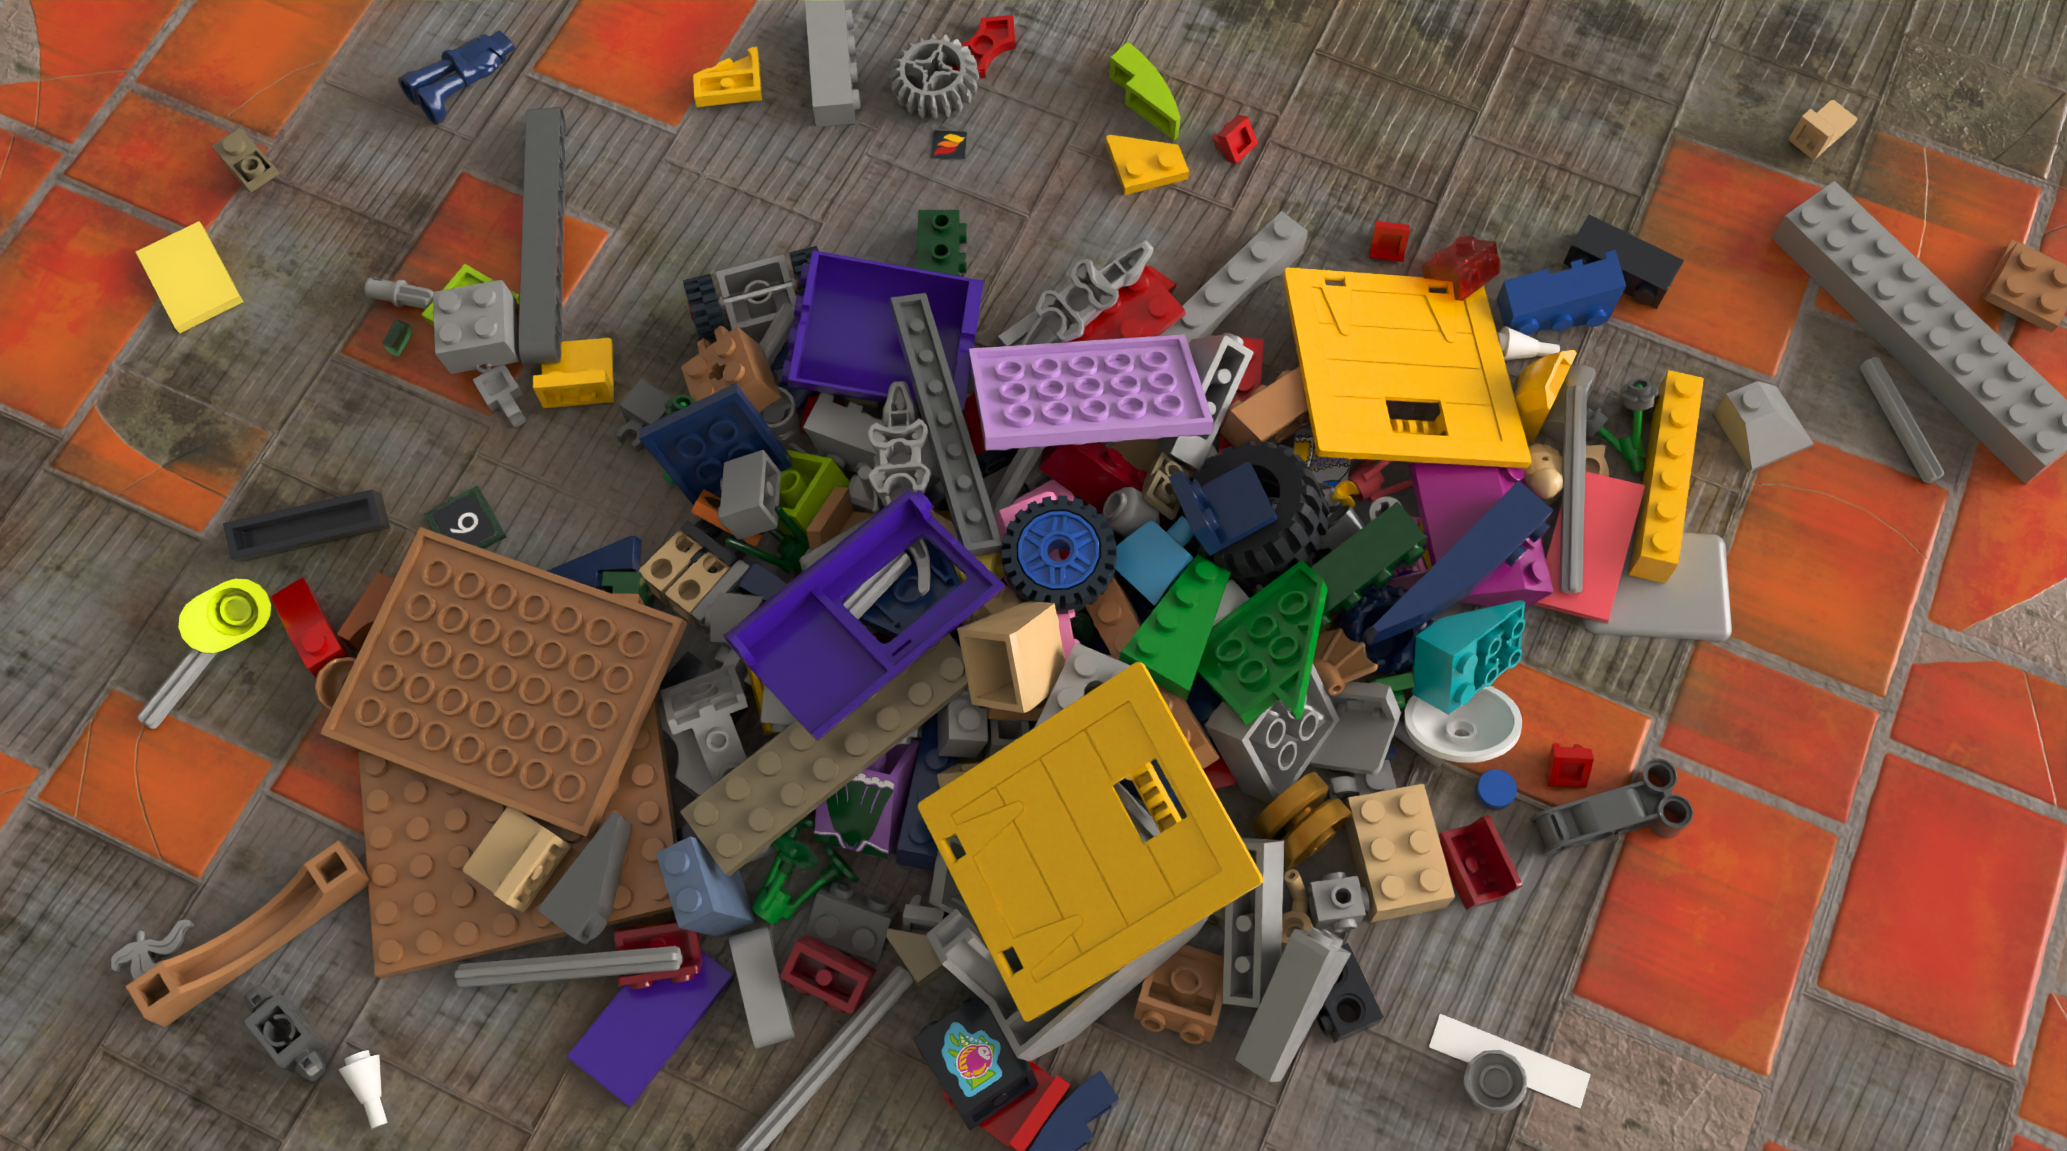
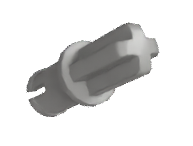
M371 276L365 284V295L367 298L392 302L396 307L408 305L427 309L433 302V291L431 289L408 285L405 280L400 279L397 282Z

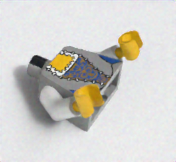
M1311 425L1298 430L1295 433L1292 447L1288 448L1292 449L1294 454L1299 455L1306 462L1325 494L1324 498L1328 503V507L1350 505L1353 508L1355 502L1349 495H1357L1359 490L1352 481L1348 480L1351 458L1318 456L1316 454Z

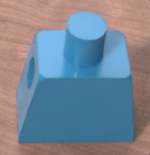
M1181 516L1167 532L1154 520H1150L1116 546L1117 559L1115 569L1155 607L1194 559L1183 548L1194 536L1188 520Z

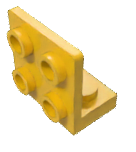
M611 338L562 342L561 362L542 364V375H533V389L543 408L614 402L613 342Z

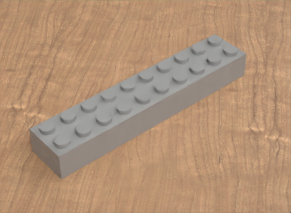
M1832 182L1785 215L1771 238L2025 485L2067 453V400L1838 183Z

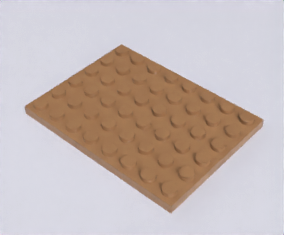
M420 527L320 734L592 839L688 623L684 619Z
M657 694L595 834L598 832L613 811L632 824L612 912L606 919V926L673 911L656 856L657 852L678 843ZM364 751L358 752L367 875L371 880L368 882L375 977L384 979L568 935L541 914L537 908L591 839L527 815L572 847L526 911L522 913L494 896L492 891L463 872L464 865L505 811L506 806Z

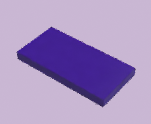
M702 950L703 965L700 972L694 974V978L680 983H672L670 978L654 980L652 986L642 989H630V985H624L567 1055L570 1060L630 1108L734 978L731 972Z

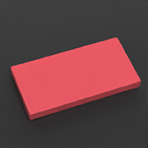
M1585 471L1582 592L1568 595L1560 591L1561 504L1546 557L1554 593L1534 603L1535 606L1608 624L1645 485Z

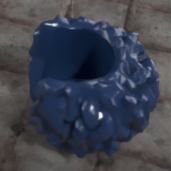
M1386 584L1379 589H1376L1375 586L1371 587L1362 594L1364 600L1349 612H1345L1342 609L1337 614V619L1340 622L1339 629H1343L1348 639L1366 644V656L1371 662L1378 665V672L1388 674L1393 671L1396 674H1401L1405 671H1410L1414 666L1416 636L1428 628L1435 617L1406 632L1369 646L1364 640L1372 626L1408 591V589L1403 587L1395 589L1393 586Z

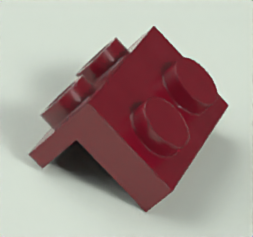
M1489 815L1480 817L1470 825L1443 831L1438 834L1449 875L1466 910L1500 901L1522 887L1519 875Z
M677 920L619 928L614 931L617 951L677 946L680 948L683 957L682 964L676 971L618 975V986L630 985V989H642L652 986L654 980L670 978L672 983H680L693 979L694 974L699 973L701 970L703 959L699 934L695 931L679 928Z

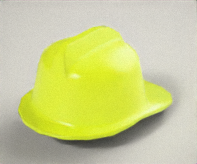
M235 578L215 586L188 602L179 616L178 628L182 639L191 648L200 652L216 653L238 644L265 627L271 616V602L268 594L259 584L249 579Z

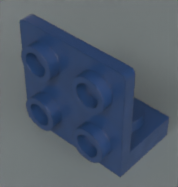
M1250 462L1241 464L1203 486H1200L1197 480L1190 482L1182 470L1168 477L1193 534L1210 556L1277 520V515Z

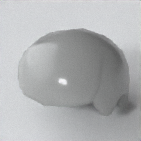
M1488 1050L1481 1052L1467 1064L1463 1084L1467 1095L1476 1107L1488 1113H1506L1515 1109L1522 1102L1526 1094L1527 1075L1516 1057L1502 1050Z

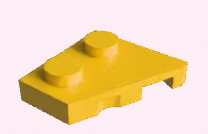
M758 47L747 49L748 56L734 63L728 58L712 68H706L693 74L696 107L762 100Z
M1116 135L1106 136L1105 144L1124 195L1188 180L1189 170L1179 145Z

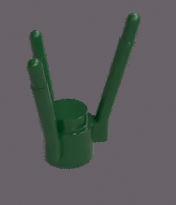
M776 506L775 511L795 537L792 535L785 536L777 528L768 531L781 542L777 549V552L781 555L780 558L731 538L725 540L727 545L779 566L788 574L793 569L797 572L802 571L799 560L810 549L808 537L803 534L781 506Z

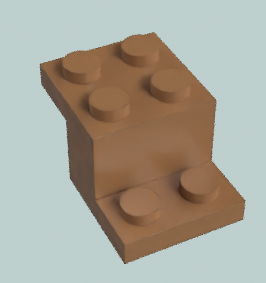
M2012 239L2005 247L1980 296L1985 298L1986 301L2052 333L2060 324L2067 310V265Z

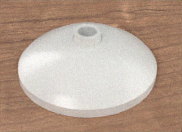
M1489 686L1484 687L1466 705H1461L1449 715L1413 695L1405 708L1404 724L1408 735L1414 743L1429 754L1456 763H1478L1505 754L1517 743L1522 729V716L1517 705L1510 697L1502 691Z

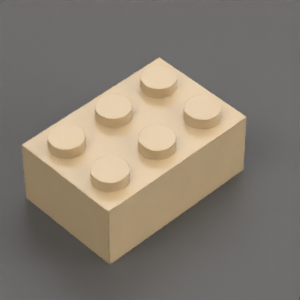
M1424 784L1347 798L1344 805L1352 812V816L1346 822L1345 827L1361 887H1366L1368 892L1370 909L1367 912L1370 923L1447 908L1455 898Z

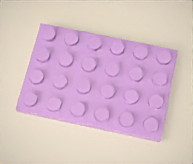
M1185 334L969 349L971 374L985 450H1008L1026 447L1043 448L1054 445H1082L1095 442H1121L1123 440L1159 439L1178 436L1194 437L1197 435L1213 434L1214 421Z

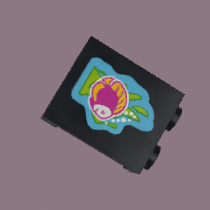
M978 996L974 999L962 1001L956 1006L954 1012L940 1021H933L927 1024L913 1038L921 1056L926 1060L948 1094L969 1131L1039 1085L1028 1061L1016 1057L988 1004Z

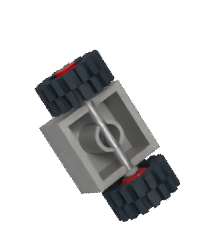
M817 245L789 252L795 278L790 277L784 254L717 271L716 275L722 293L719 301L710 273L683 280L688 299L687 304L692 321L695 323L699 340L702 338L707 340L715 339V329L720 325L726 328L721 312L722 307L723 312L727 311L731 328L739 327L759 344L782 305L790 303L795 306L797 298L795 293L798 292V289L800 295H804L806 285L800 284L803 263L810 264L812 250L819 251Z

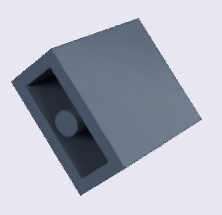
M690 836L656 853L679 928L723 938L756 922L739 869L731 876L725 875L700 839Z

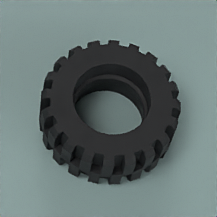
M1254 441L1241 443L1239 448L1227 447L1222 450L1223 454L1216 458L1211 456L1204 462L1206 466L1201 471L1196 470L1190 477L1191 482L1197 480L1200 486H1203L1241 464L1250 462L1267 497L1279 498L1274 510L1277 515L1276 521L1211 556L1195 535L1186 544L1195 557L1199 554L1213 562L1216 566L1231 572L1228 580L1233 579L1241 589H1255L1258 584L1264 588L1302 560L1308 564L1311 561L1309 558L1311 553H1317L1323 541L1320 535H1326L1329 525L1327 520L1329 507L1324 498L1325 494L1306 462L1299 455L1294 454L1292 449L1284 445L1276 446L1274 442L1260 441V444L1256 445ZM1180 506L1177 518L1179 519L1181 516H1183L1187 520L1183 512V509Z

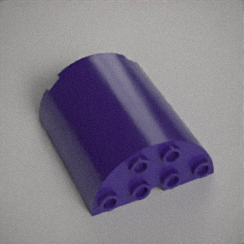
M812 250L810 264L803 263L800 284L806 285L804 295L797 294L794 310V327H791L788 341L789 353L788 359H785L782 381L788 382V387L880 403H886L888 390L893 382L905 381L909 387L911 397L917 409H919L889 304L891 297L926 293L964 414L971 370L969 349L974 347L984 281Z

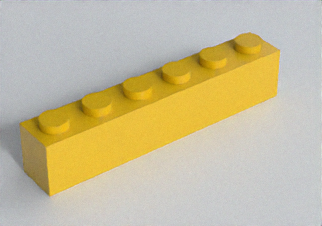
M1668 370L1658 387L1659 399L1656 400L1655 409L1652 413L1642 485H1645V489L1637 514L1629 576L1665 584L1678 566L1704 381L1702 377Z

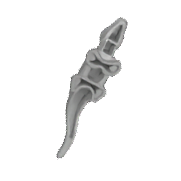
M1140 241L1112 256L1106 266L1100 270L1093 266L1091 260L1084 259L1078 261L1070 274L1071 281L1059 292L1045 290L1042 293L1035 308L1037 312L1036 322L1029 330L1022 345L1062 343L1081 337L1084 334L1085 326L1102 311L1116 304L1119 297V288L1131 286L1139 280L1146 263L1152 256L1154 248L1148 241Z
M905 381L893 382L889 387L887 401L883 407V423L886 427L875 422L868 430L870 443L878 454V466L869 473V481L885 507L907 489L912 490L914 493L920 490L924 494L931 477L930 469L922 464L921 449L924 447L928 437V428L924 421L918 419L916 404ZM921 538L907 549L916 562L918 569V592L920 596H923L930 589V556L925 541Z

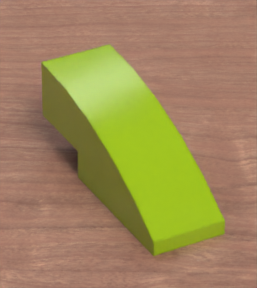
M1127 42L1110 57L1109 78L1126 90L1125 105L1175 141L1179 137L1181 118L1175 99L1168 85L1153 64L1131 43Z

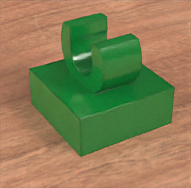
M1403 672L1401 674H1392L1366 680L1367 683L1378 682L1390 686L1400 709L1406 708L1402 690L1415 687L1412 672Z

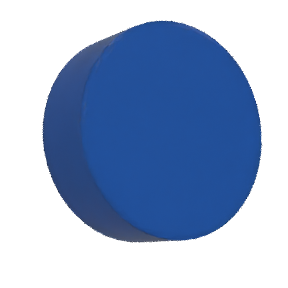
M1499 769L1485 772L1476 784V796L1479 802L1492 810H1501L1509 806L1517 793V786L1513 777Z

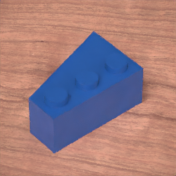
M1616 250L1605 252L1606 259L1583 265L1582 259L1571 262V269L1550 274L1549 269L1504 281L1497 297L1504 327L1507 326L1525 335H1530L1540 330L1553 329L1554 331H1563L1572 326L1587 325L1595 327L1608 322L1626 288Z

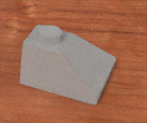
M1757 381L1729 392L1713 413L1749 472L1808 449L1814 444L1775 385Z

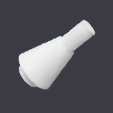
M1507 326L1503 327L1500 333L1497 332L1504 361L1535 356L1545 357L1560 352V346L1557 344L1538 342V340Z
M369 1050L345 1058L346 1066L340 1068L339 1072L359 1102L364 1105L371 1129L388 1123L380 1100L382 1095L379 1055L370 1056Z

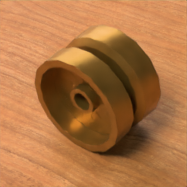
M1311 772L1292 784L1271 802L1251 825V830L1259 839L1279 840L1282 838L1281 840H1284V867L1286 870L1293 869L1318 852L1352 816V812L1340 799H1329L1320 805L1326 797L1329 787L1316 772Z

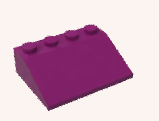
M1413 462L1409 465L1423 531L1427 536V548L1431 566L1433 567L1518 481L1527 487L1523 468ZM1541 538L1536 543L1529 539L1522 546L1527 551L1512 567L1505 564L1485 583L1457 603L1496 606L1521 600L1525 602V608L1554 593Z

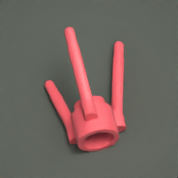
M1365 459L1356 469L1349 473L1348 480L1352 481L1359 490V494L1353 495L1361 502L1369 499L1373 503L1378 498L1413 487L1412 479L1381 489V485L1385 480L1380 471L1392 462L1380 460L1377 464L1372 465L1375 460Z

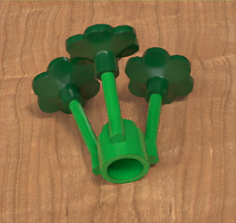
M805 818L785 832L780 839H776L771 843V847L777 854L762 887L756 894L757 898L751 906L754 913L774 925L778 924L782 916L790 920L803 903L827 882L831 884L840 875L849 878L855 883L860 880L832 846L826 844L824 849L829 855L830 864L820 872L822 876L791 903L788 901L791 894L781 887L786 876L791 875L796 866L800 869L808 870L810 867H815L819 861L817 856L812 854V850L808 845L796 842L801 829H815V823Z

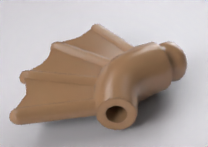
M1341 628L1323 631L1318 635L1313 664L1326 691L1333 696L1344 690L1345 683L1378 669V665L1371 662L1366 656V644L1364 642L1351 641L1346 637Z

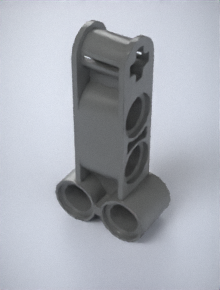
M1661 758L1652 759L1636 774L1633 784L1556 806L1533 815L1530 820L1532 823L1537 824L1546 846L1544 850L1545 856L1565 852L1648 826L1653 833L1662 838H1673L1678 835L1692 821L1694 812L1692 805L1686 798L1671 792L1678 779L1677 771L1673 764ZM1647 774L1657 776L1662 782V787H1656L1651 784ZM1663 810L1672 811L1676 815L1678 823L1669 822L1665 818Z

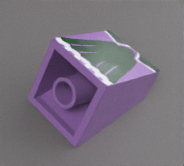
M911 739V744L898 743L816 808L814 840L827 843L833 847H842L862 852L871 857L888 859L900 838L920 741Z

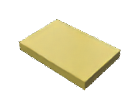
M200 221L136 251L169 318L179 334L244 302Z

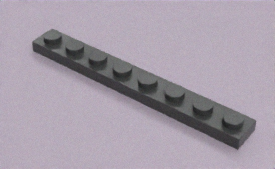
M926 293L891 297L889 308L924 424L928 428V440L958 541L975 557L999 553L1003 546L927 295Z

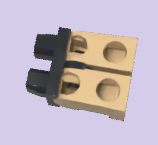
M704 519L699 520L695 525L687 520L680 528L681 531L667 541L639 569L654 597L664 605H669L673 612L694 628L696 624L691 616V612L737 561L743 560L747 554L726 543L722 546L715 540L723 532V529ZM731 535V536L729 537V538L734 539V540H736V541H739V542H742V543L747 544L745 541H743V540H741V539H740V540H737L734 535Z

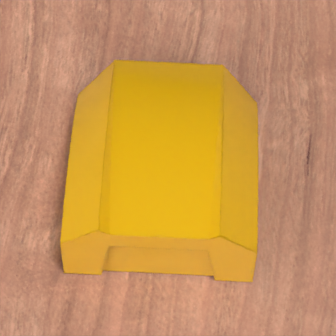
M1575 350L1562 351L1542 357L1528 365L1517 377L1514 397L1526 441L1534 443L1577 354Z

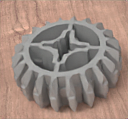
M932 34L930 40L924 41L919 36L917 44L907 43V51L898 50V59L892 60L891 88L901 108L907 107L910 115L918 112L919 116L924 119L928 114H932V117L937 120L939 114L944 113L949 118L951 110L955 109L961 112L963 108L962 103H971V94H976L978 88L979 72L976 69L977 62L974 55H971L968 46L962 47L958 38L950 42L946 34L941 40H938ZM955 64L960 71H955L950 66ZM910 82L916 83L917 87H921L923 89L921 90L914 87Z

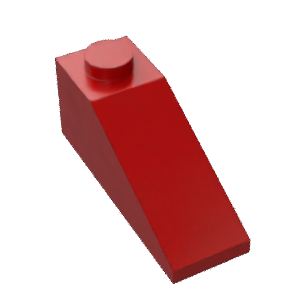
M304 577L270 596L292 644L307 669L316 678L318 672L329 661L335 658L351 657Z

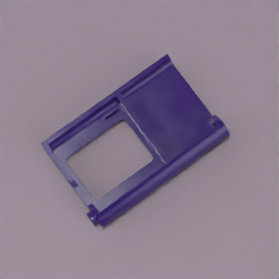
M910 489L904 491L723 635L742 661L816 741L1005 588V585L930 514L929 511L933 509V506L920 490L915 493ZM926 538L963 572L967 578L891 642L886 644L880 643L843 605V600L917 540Z

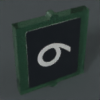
M478 486L455 498L450 496L447 502L424 513L433 532L482 549H486L507 537Z

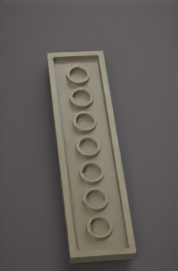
M950 634L946 635L818 741L796 720L682 809L680 813L724 874L731 876L968 689L960 646Z

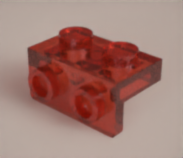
M1474 236L1459 237L1455 240V243L1445 250L1437 252L1435 257L1422 265L1423 278L1453 282L1455 300L1463 301L1499 275L1500 258L1498 256L1497 243L1495 241L1477 240Z

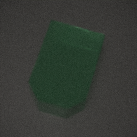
M400 320L394 321L382 341L389 354L400 356L412 334L410 324Z

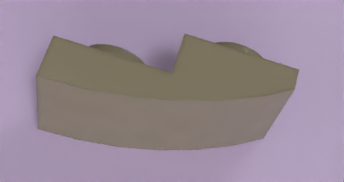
M1160 452L1153 458L1146 474L1142 488V498L1168 519L1173 520L1181 505L1168 477L1180 470L1184 472L1187 478L1190 473L1164 452Z

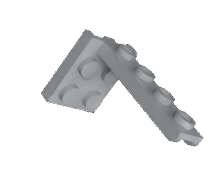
M734 664L661 690L667 722L672 734L674 735L692 728L714 784L747 759L730 713L748 707ZM770 844L759 854H757L754 858H752L749 862L772 854L776 851L771 847Z

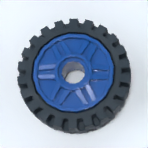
M1058 495V500H1051V496L1044 497L1041 503L1037 504L1036 501L1028 504L1027 510L1023 511L1021 509L1015 514V520L1010 521L1007 526V533L1003 536L1002 565L1008 584L1022 601L1055 603L1056 611H1059V614H1068V610L1074 609L1077 612L1083 610L1084 605L1088 603L1092 605L1097 601L1100 594L1103 595L1107 590L1116 567V542L1111 526H1108L1107 519L1102 513L1099 515L1096 508L1091 504L1085 506L1083 505V500L1075 497L1073 501L1068 500L1067 496ZM1055 549H1064L1069 553V556L1063 561H1055L1049 557V554Z

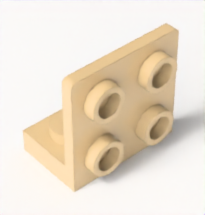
M507 807L464 865L463 872L492 891L494 896L524 913L572 846L524 813Z

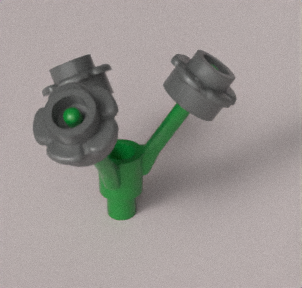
M1644 378L1632 379L1628 384L1622 386L1620 393L1623 394L1625 408L1634 413L1631 436L1617 439L1602 426L1609 418L1600 412L1601 408H1598L1595 412L1589 408L1586 417V438L1590 441L1596 433L1599 434L1617 452H1622L1623 459L1628 460L1631 473L1645 470L1642 457L1645 455L1642 443L1643 414L1654 411L1656 400L1659 399L1657 387L1651 385V382Z

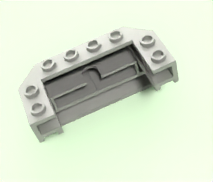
M1119 782L1113 785L1143 843L1160 834L1153 818ZM958 908L930 930L926 936L941 964L988 1004L1016 1057L1032 1061L1076 1038L1195 937L1208 917L1029 1022L1023 1020L977 926ZM1014 948L1003 952L1014 974L1023 969Z

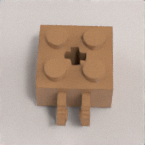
M720 325L714 331L717 341L711 344L707 339L702 338L697 342L699 354L681 366L690 396L694 402L737 383L758 413L781 398L765 352L755 340L737 326L729 332Z

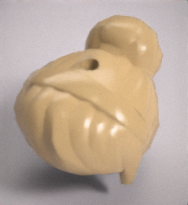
M1535 443L1528 446L1532 461L1528 468H1523L1527 488L1550 506L1562 496L1563 457L1559 455L1558 450L1553 449L1549 445Z

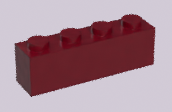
M1101 442L1085 443L1082 445L1047 446L1042 452L1038 468L1087 504L1094 506L1102 514L1107 498L1114 491L1133 487L1142 492L1147 474L1146 471L1138 470L1127 462L1117 450L1109 449ZM1159 511V526L1167 532L1178 520L1177 515L1173 520H1170Z

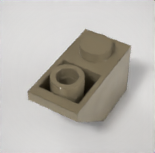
M241 127L212 146L226 169L245 191L252 193L280 174L277 168Z

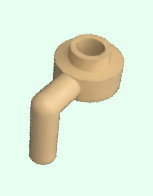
M1295 869L1288 870L1284 874L1293 903L1291 911L1282 914L1281 949L1283 951L1294 929L1309 931L1310 927H1313L1310 918L1306 915L1309 904L1308 894L1299 872Z

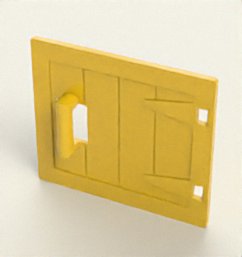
M1285 268L1283 282L1316 454L1318 456L1510 468L1529 467L1532 459L1485 287L1482 282ZM1325 281L1342 282L1343 286L1326 285ZM1428 288L1445 289V294L1429 293ZM1386 400L1438 403L1441 413L1435 421L1390 419Z
M1135 662L918 803V809L1025 1022L1037 1019L1264 882L1260 871L1150 673L1141 662ZM1157 760L1187 815L1183 820L1154 770L1151 761ZM1124 778L1133 781L1160 831V834L1143 843L1113 785ZM956 835L966 853L958 861L947 839L953 838ZM1011 948H1014L1023 966V969L1015 974L1003 953Z

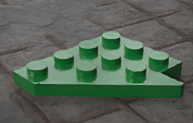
M1302 560L1211 628L1196 674L1245 725L1249 724L1277 702L1296 720L1302 717L1328 590L1324 580Z

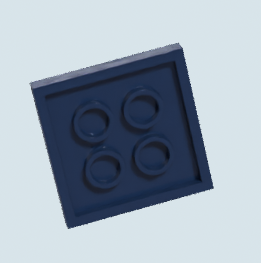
M737 383L639 429L640 441L693 506L704 489L721 498L720 481L723 479L724 462L764 450L780 472L793 467L792 457Z

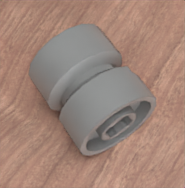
M778 387L781 398L759 412V414L785 448L789 442L795 443L800 436L801 425L793 396L786 389Z

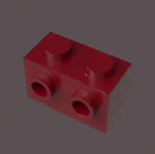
M806 934L796 941L779 978L789 982V986L799 993L805 995L812 994L824 1000V1004L832 1010L852 1014L861 1005L877 970Z

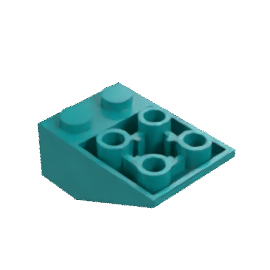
M1519 600L1443 617L1416 636L1413 674L1415 687L1412 689V694L1449 715L1461 705H1466L1484 687L1492 685L1496 678L1506 670L1514 668L1522 656V649L1520 647L1522 632L1525 628V602Z

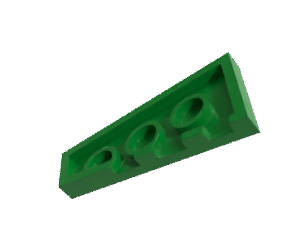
M1197 554L1122 649L1119 661L1130 666L1135 662L1143 663L1154 682L1187 701L1231 572L1216 566L1210 560Z

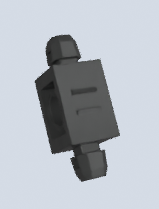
M258 985L245 994L244 999L245 1004L253 1014L245 1019L244 1023L276 1064L290 1072L297 1070L302 1077L311 1081H315L326 1072V1063L317 1051L326 1044L294 1003L278 993L273 996L267 989ZM277 1023L291 1024V1033L289 1035V1038L293 1040L291 1044L279 1041V1034L282 1029L276 1025Z

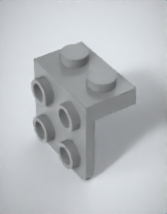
M1350 681L1345 683V688L1341 693L1334 696L1328 693L1340 720L1309 764L1316 768L1376 775L1382 769L1401 711L1390 686L1378 682L1361 683Z

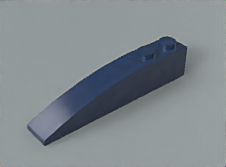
M1518 481L1372 626L1364 641L1370 646L1406 632L1439 615L1470 595L1496 574L1505 564L1512 567L1527 551L1522 546L1529 539L1536 543L1550 528L1545 522L1554 510L1523 483Z

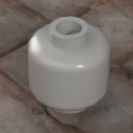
M1133 487L1114 491L1107 498L1103 507V514L1107 519L1108 526H1111L1114 533L1124 538L1129 537L1150 520H1154L1158 525L1160 524L1159 511L1142 498V492Z

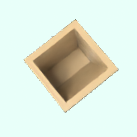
M1027 601L957 628L972 705L1026 713L1051 694L1066 661L1055 603Z

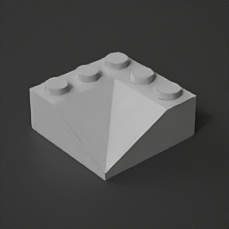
M1312 664L1303 714L1300 719L1296 720L1277 702L1249 724L1245 725L1222 701L1218 708L1211 713L1209 720L1204 726L1241 792L1270 804L1292 784L1297 782L1340 718L1314 664Z

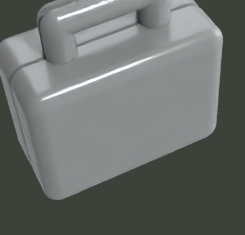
M1633 530L1608 624L1583 618L1584 627L1594 634L1708 641L1727 640L1732 633L1725 542L1715 534L1683 532L1678 566L1667 582L1663 584L1628 575L1635 530Z

